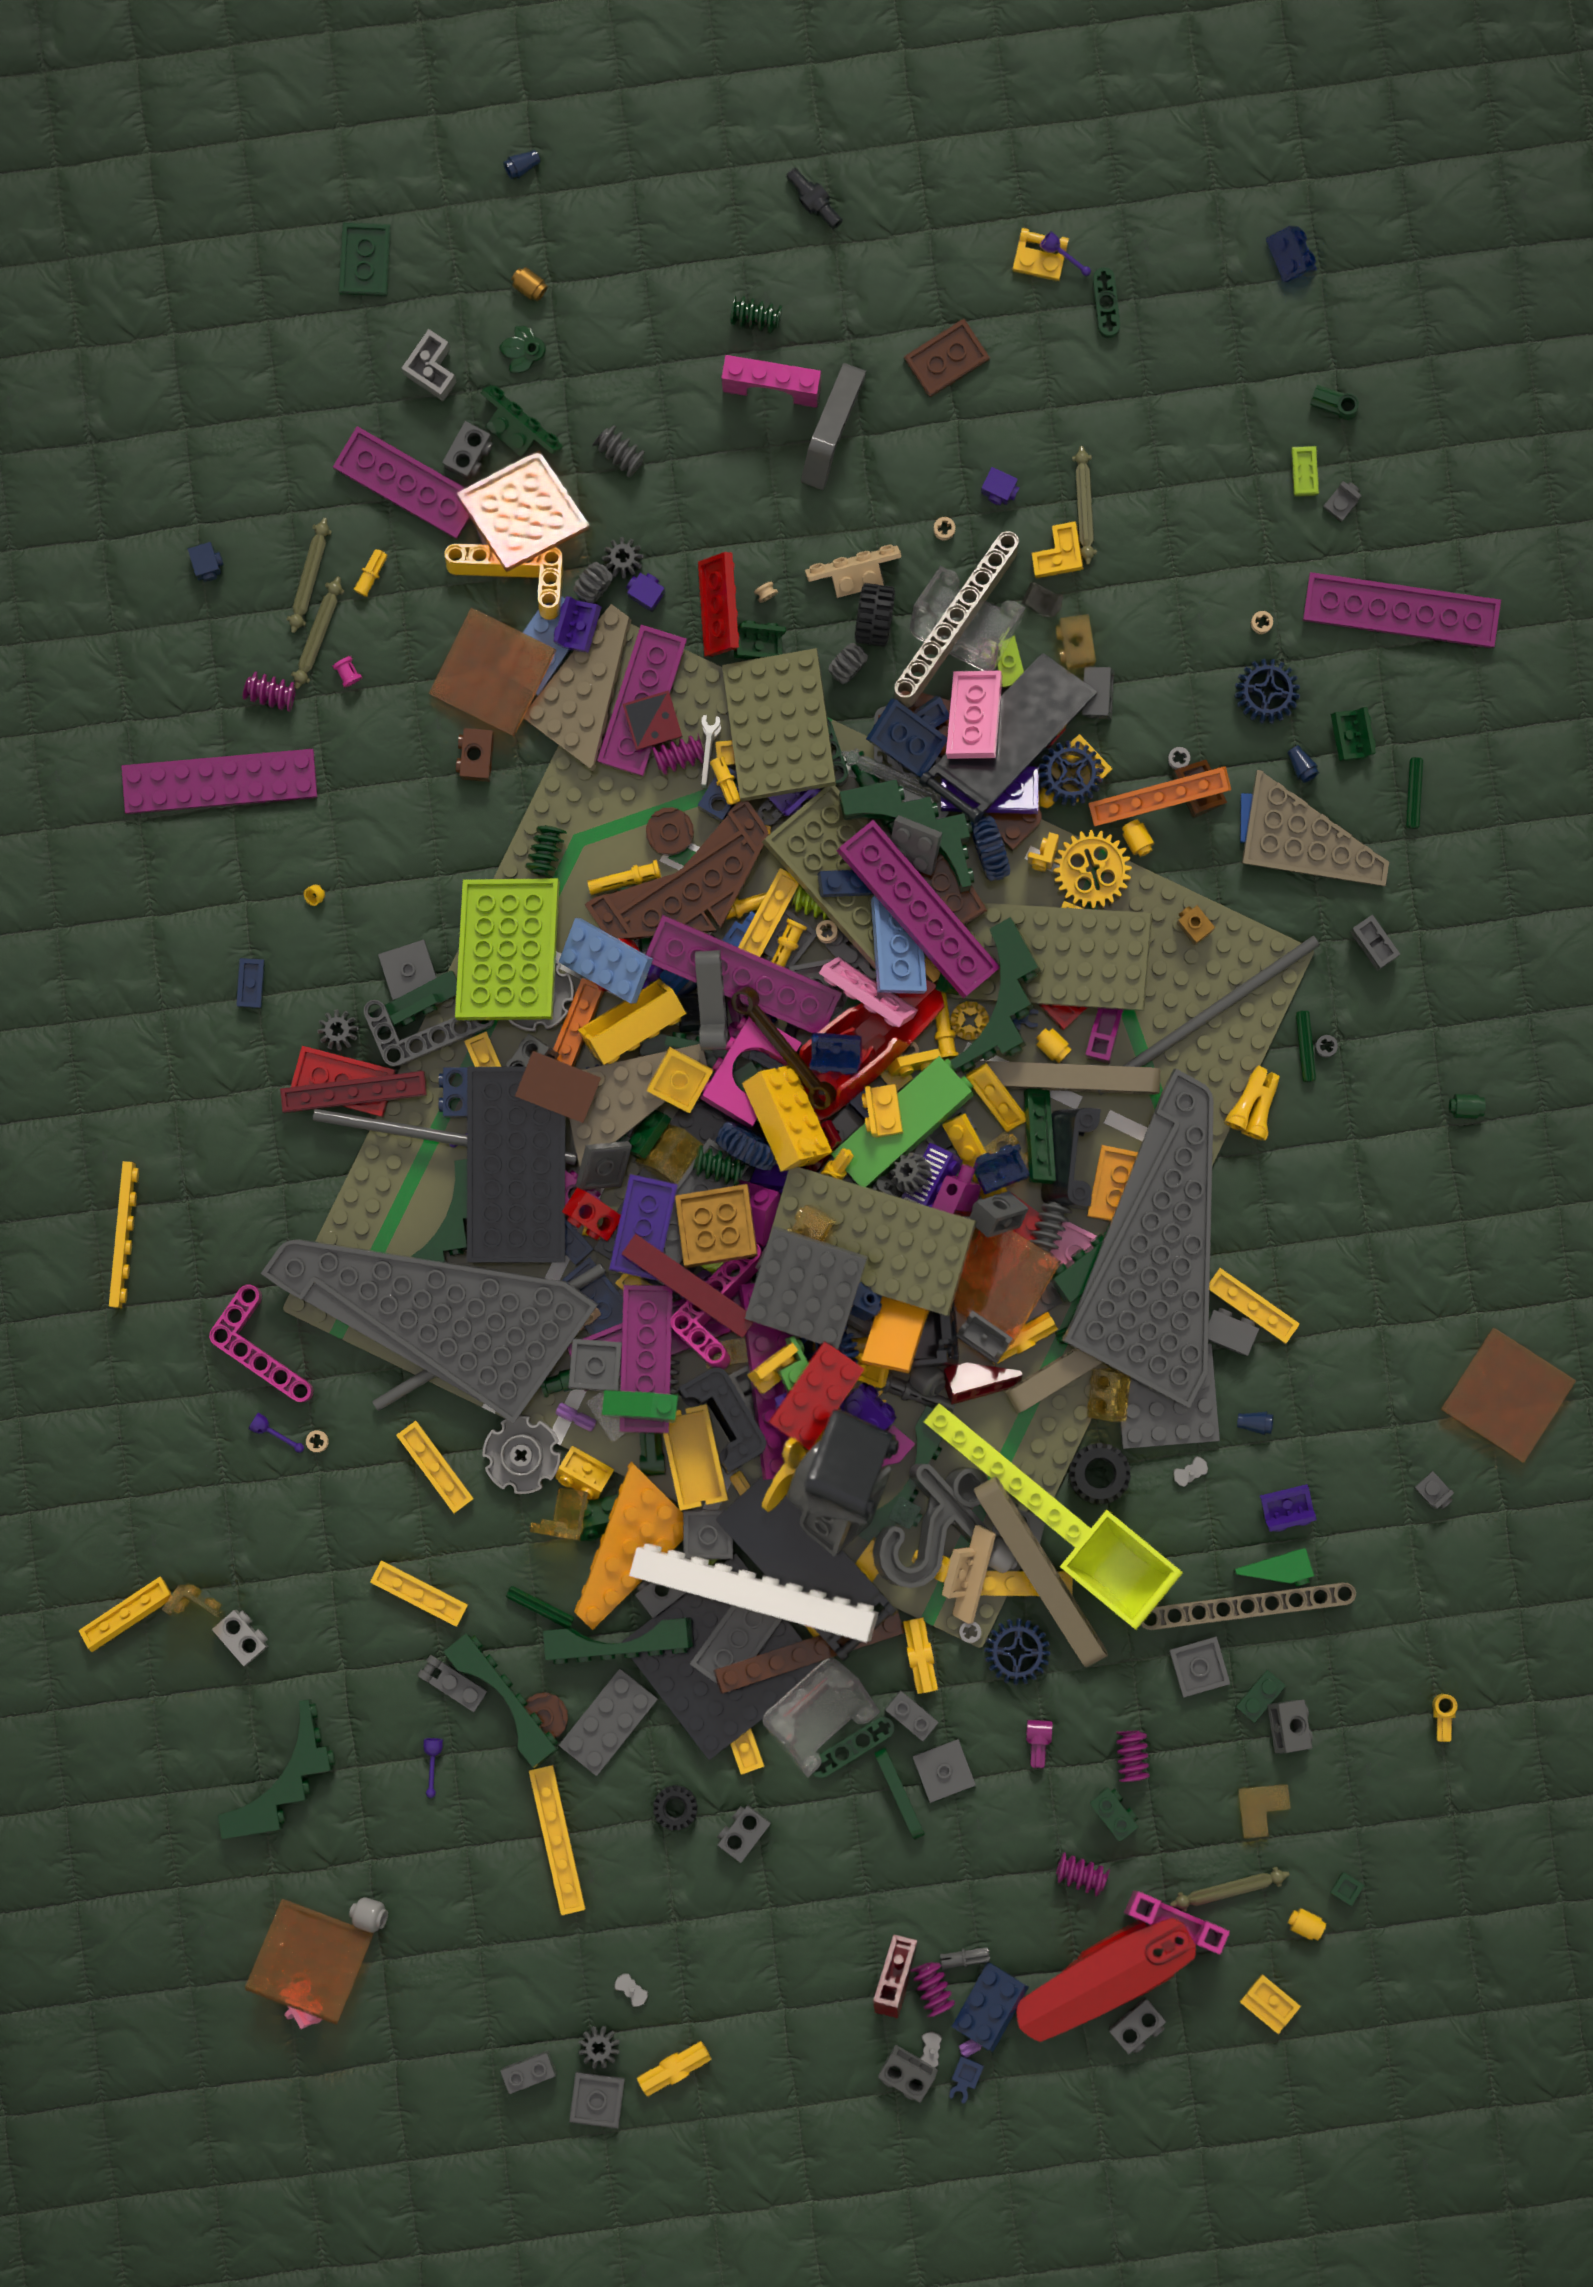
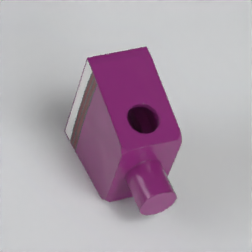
M962 1164L958 1176L947 1175L932 1207L969 1218L972 1213V1206L978 1201L981 1185L972 1181L976 1168Z

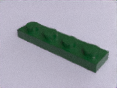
M1027 1088L1024 1091L1029 1181L1053 1184L1056 1181L1050 1090Z

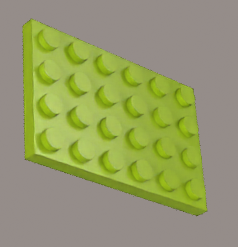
M558 878L463 880L455 1007L456 1020L553 1019L560 885Z

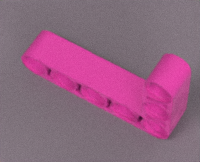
M756 1243L757 1257L726 1261L706 1283L713 1288L723 1287L720 1293L731 1299L739 1291V1285L745 1284L758 1271L756 1266L763 1253L759 1245ZM740 1269V1273L737 1276L730 1277L733 1270ZM686 1301L671 1317V1327L678 1337L711 1368H727L730 1364V1355L723 1345L703 1327L712 1317L703 1311L696 1312L697 1307ZM682 1322H689L686 1328L679 1329V1325ZM705 1337V1341L702 1344L695 1345L698 1338ZM719 1352L722 1353L720 1359L716 1361L712 1360L714 1354Z
M252 1285L242 1286L211 1329V1342L297 1402L309 1401L313 1396V1387L309 1382L239 1334L262 1300L261 1291L257 1287ZM249 1289L254 1290L256 1294L255 1300L251 1303H247L244 1300V1294ZM238 1309L241 1311L242 1318L239 1322L233 1323L230 1320V1314L233 1310ZM224 1329L228 1334V1338L225 1342L219 1343L216 1339V1334L219 1330ZM241 1343H245L248 1348L247 1354L239 1357L236 1353V1347ZM260 1357H265L268 1365L264 1370L260 1371L256 1368V1361ZM279 1371L287 1373L288 1378L284 1384L276 1382L275 1377ZM303 1384L307 1387V1395L303 1398H298L295 1393L296 1387Z

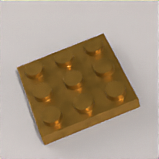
M748 1184L675 1196L685 1268L758 1256Z

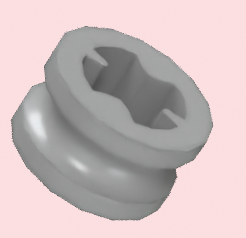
M1183 747L1174 748L1168 756L1169 765L1175 770L1187 766L1190 761V754ZM1174 754H1184L1185 758L1183 759V761L1185 763H1174Z
M964 1622L960 1626L959 1635L965 1642L974 1643L981 1636V1628L976 1622L971 1624ZM974 1625L977 1628L974 1630L977 1631V1635L975 1637L971 1636L969 1639L964 1636L966 1632L963 1633L964 1628Z

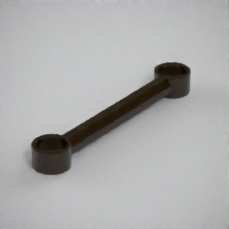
M742 987L731 998L733 1009L739 1014H748L787 1064L795 1070L800 1080L809 1089L808 1098L812 1106L820 1110L829 1107L836 1100L837 1093L834 1086L825 1081L820 1082L758 1006L760 1001L758 993L751 987ZM740 994L748 997V1007L741 1002ZM817 1089L825 1092L826 1102L819 1098Z

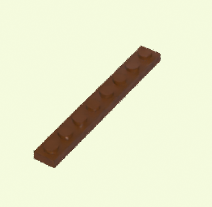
M898 1612L894 1616L890 1615L874 1630L871 1641H862L853 1650L904 1634ZM818 1635L713 1671L722 1694L837 1656V1654ZM842 1636L837 1643L842 1647L851 1638Z

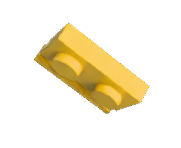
M1263 1974L1239 2001L1277 2034L1281 2032L1282 2028L1286 2026L1301 2007Z

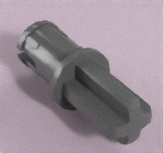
M963 1948L960 1952L940 1954L943 1970L960 1966L967 1968V1965L990 1961L988 1948L967 1951Z

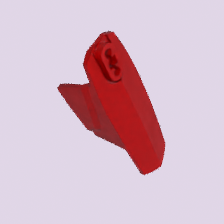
M926 979L927 991L924 994L893 993L918 1010L913 1019L900 1027L889 1025L885 1022L882 1015L877 1012H870L864 1007V1003H861L856 1007L848 1008L800 1048L799 1056L820 1082L825 1081L832 1084L837 1093L836 1100L826 1109L820 1110L813 1107L819 1123L836 1113L861 1093L866 1086H869L945 1008L942 993L935 989L936 984ZM801 1081V1083H802V1085H803V1087H804V1089H805V1092H806V1094L808 1095V1094H809V1089H808V1088L805 1086V1084ZM817 1089L819 1098L826 1102L825 1095H819L820 1089Z
M1173 1917L1149 1926L1144 1921H1135L1082 1951L1078 1959L1071 1962L1060 1974L1021 1999L1017 2006L1019 2028L1029 2037L1041 2042L1092 2020L1149 1992L1175 1976L1174 1973L1195 1958L1196 1944L1185 1924ZM1178 1936L1184 1939V1943L1181 1945L1175 1942V1938ZM1155 1948L1163 1949L1162 1955L1155 1956L1153 1950Z

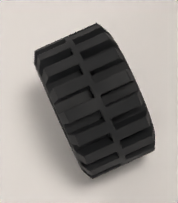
M864 583L861 589L856 620V643L881 647L887 645L895 600L894 587Z
M1096 1443L1082 1448L1076 1453L1069 1466L1071 1487L1077 1496L1092 1504H1107L1120 1498L1127 1490L1131 1479V1469L1126 1456L1118 1448L1109 1444ZM1096 1459L1109 1462L1114 1470L1113 1481L1105 1488L1091 1486L1085 1477L1088 1464Z

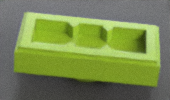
M1316 446L1292 447L1294 496L1318 495Z
M1015 635L991 641L997 669L1002 672L1003 689L1010 687L1024 673Z

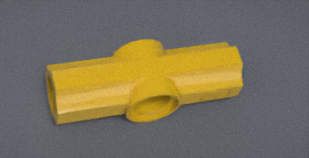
M1049 1312L1007 1332L1006 1334L1013 1339L998 1363L1016 1353L1017 1355L1036 1345L1037 1341L1057 1331L1058 1328Z
M924 1618L903 1621L908 1644L906 1648L910 1668L913 1669L917 1694L938 1690L933 1667L935 1663L931 1643H928Z
M700 2041L679 2054L677 2052L659 2062L658 2066L637 2077V2080L648 2097L668 2084L673 2085L690 2074L689 2072L708 2063L711 2057L705 2045Z

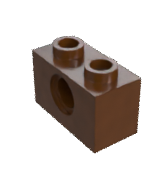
M464 728L463 735L459 734L458 749H462L461 758H457L456 773H460L461 780L490 782L494 744L493 730ZM477 749L481 751L479 759L470 760L468 758L471 750Z

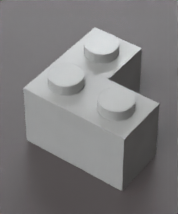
M428 329L402 367L403 374L442 401L445 400L457 382L454 374L440 366L451 350L449 343Z

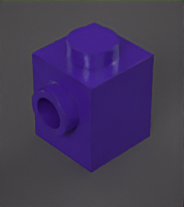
M991 467L981 488V494L988 496V500L996 505H1001V503L1007 505L1010 499L1014 501L1019 491V487L1016 486L1018 479Z
M640 573L637 578L633 576L626 587L629 590L627 592L628 597L651 612L654 611L664 596L665 588L659 585V580L649 573L646 576Z

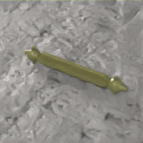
M1080 446L1078 453L1072 456V460L1078 464L1076 469L1079 541L1083 546L1081 548V556L1085 560L1086 565H1090L1091 558H1093L1094 554H1097V549L1094 550L1091 547L1094 541L1091 479L1087 463L1089 460H1092V455H1088L1084 447Z
M323 518L320 523L314 524L312 527L316 535L311 541L293 604L294 614L291 617H287L292 633H295L301 626L306 625L302 616L308 608L326 544L325 536L327 534L331 535L332 532L327 525V518Z
M337 577L330 583L327 582L325 585L329 593L323 597L298 663L299 670L291 674L295 681L296 689H299L302 684L310 682L307 672L312 669L337 604L336 595L344 593L340 584V577Z
M1274 1867L1271 1874H1257L1193 1891L1188 1896L1183 1895V1892H1179L1176 1900L1171 1902L1170 1905L1171 1907L1182 1909V1912H1186L1189 1905L1198 1906L1266 1888L1271 1883L1277 1884V1887H1280L1284 1879L1290 1875L1289 1872H1282L1278 1870V1867Z

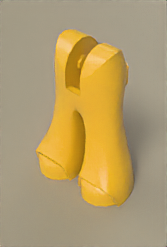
M1258 1065L1250 1075L1243 1094L1227 1115L1224 1124L1232 1129L1242 1130V1134L1251 1138L1266 1141L1268 1136V1114L1280 1076L1273 1072L1267 1075V1069Z

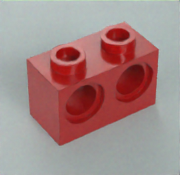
M578 1187L562 1210V1213L568 1216L567 1222L577 1228H580L582 1225L587 1229L585 1234L596 1241L599 1237L608 1241L618 1226L621 1217L619 1213ZM585 1205L584 1212L579 1215L580 1208ZM603 1218L602 1225L597 1227L599 1219Z

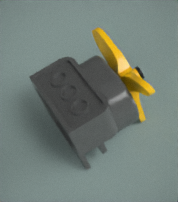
M824 1432L818 1437L809 1451L803 1448L797 1439L790 1438L785 1444L782 1454L784 1465L774 1477L763 1499L762 1508L770 1512L787 1494L788 1501L802 1511L800 1525L803 1531L835 1557L872 1523L874 1515L869 1517L866 1525L810 1513L805 1493V1482ZM889 1466L879 1473L872 1492L873 1501H876V1510L892 1470Z

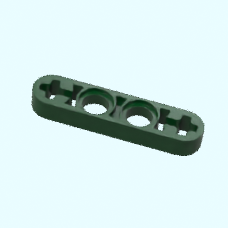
M879 1717L822 1752L810 1764L812 1774L818 1778L827 1777L888 1739L894 1732L893 1721L888 1717ZM880 1721L884 1724L889 1723V1733H878L876 1736L879 1740L874 1742L872 1734L867 1729L872 1727L873 1731L879 1728L878 1723ZM859 1734L869 1736L870 1743L867 1747L861 1748L856 1744V1737ZM838 1747H846L848 1749L849 1757L846 1760L840 1761L835 1757V1751ZM831 1753L833 1761L838 1765L833 1768L832 1763L825 1767V1773L821 1771L816 1772L814 1769L817 1766L816 1761L820 1760L822 1763L827 1761L829 1758L825 1755Z
M886 1748L874 1752L913 1839L916 1840L924 1836L925 1833Z

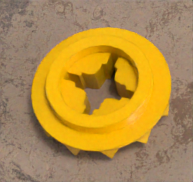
M966 1001L957 1005L953 1010L950 1019L951 1027L960 1038L975 1040L989 1022V1015L982 1005L977 1002ZM963 1012L966 1015L968 1014V1016L978 1014L974 1020L977 1029L970 1024L965 1025L963 1028L961 1027L966 1021Z

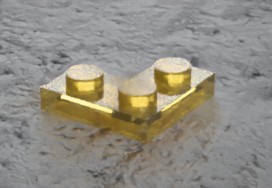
M1288 1784L1238 1789L1243 1838L1269 1836L1266 1811L1290 1809Z

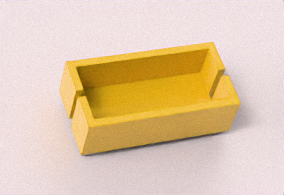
M658 979L641 990L637 1003L623 1001L578 1029V1032L595 1058L603 1065L611 1064L620 1058L619 1055L627 1050L632 1051L638 1048L643 1040L657 1036L661 1029L667 1025L678 1023L686 1012L673 989Z
M787 1065L777 1069L763 1070L742 1083L781 1172L815 1164L832 1153L799 1075L793 1068Z
M707 1404L685 1409L686 1415H682L681 1410L676 1411L675 1423L669 1422V1434L663 1433L680 1511L702 1506L701 1501H706V1505L728 1501Z

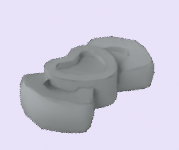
M1196 1456L1193 1459L1192 1465H1186L1184 1469H1174V1481L1179 1486L1186 1487L1194 1478L1207 1474V1462L1201 1457Z
M626 1973L617 1977L614 1983L615 1990L624 1991L625 1995L631 1998L633 2007L645 2004L648 1992L637 1985L635 1980L631 1979L630 1974Z
M933 2031L926 2032L922 2035L925 2046L923 2047L924 2055L920 2059L936 2068L939 2065L938 2050L940 2049L939 2044L942 2041V2037Z

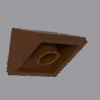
M1203 760L1176 769L1172 776L1176 780L1210 771L1211 768L1207 760ZM1223 793L1186 802V805L1194 819L1224 805L1227 801Z

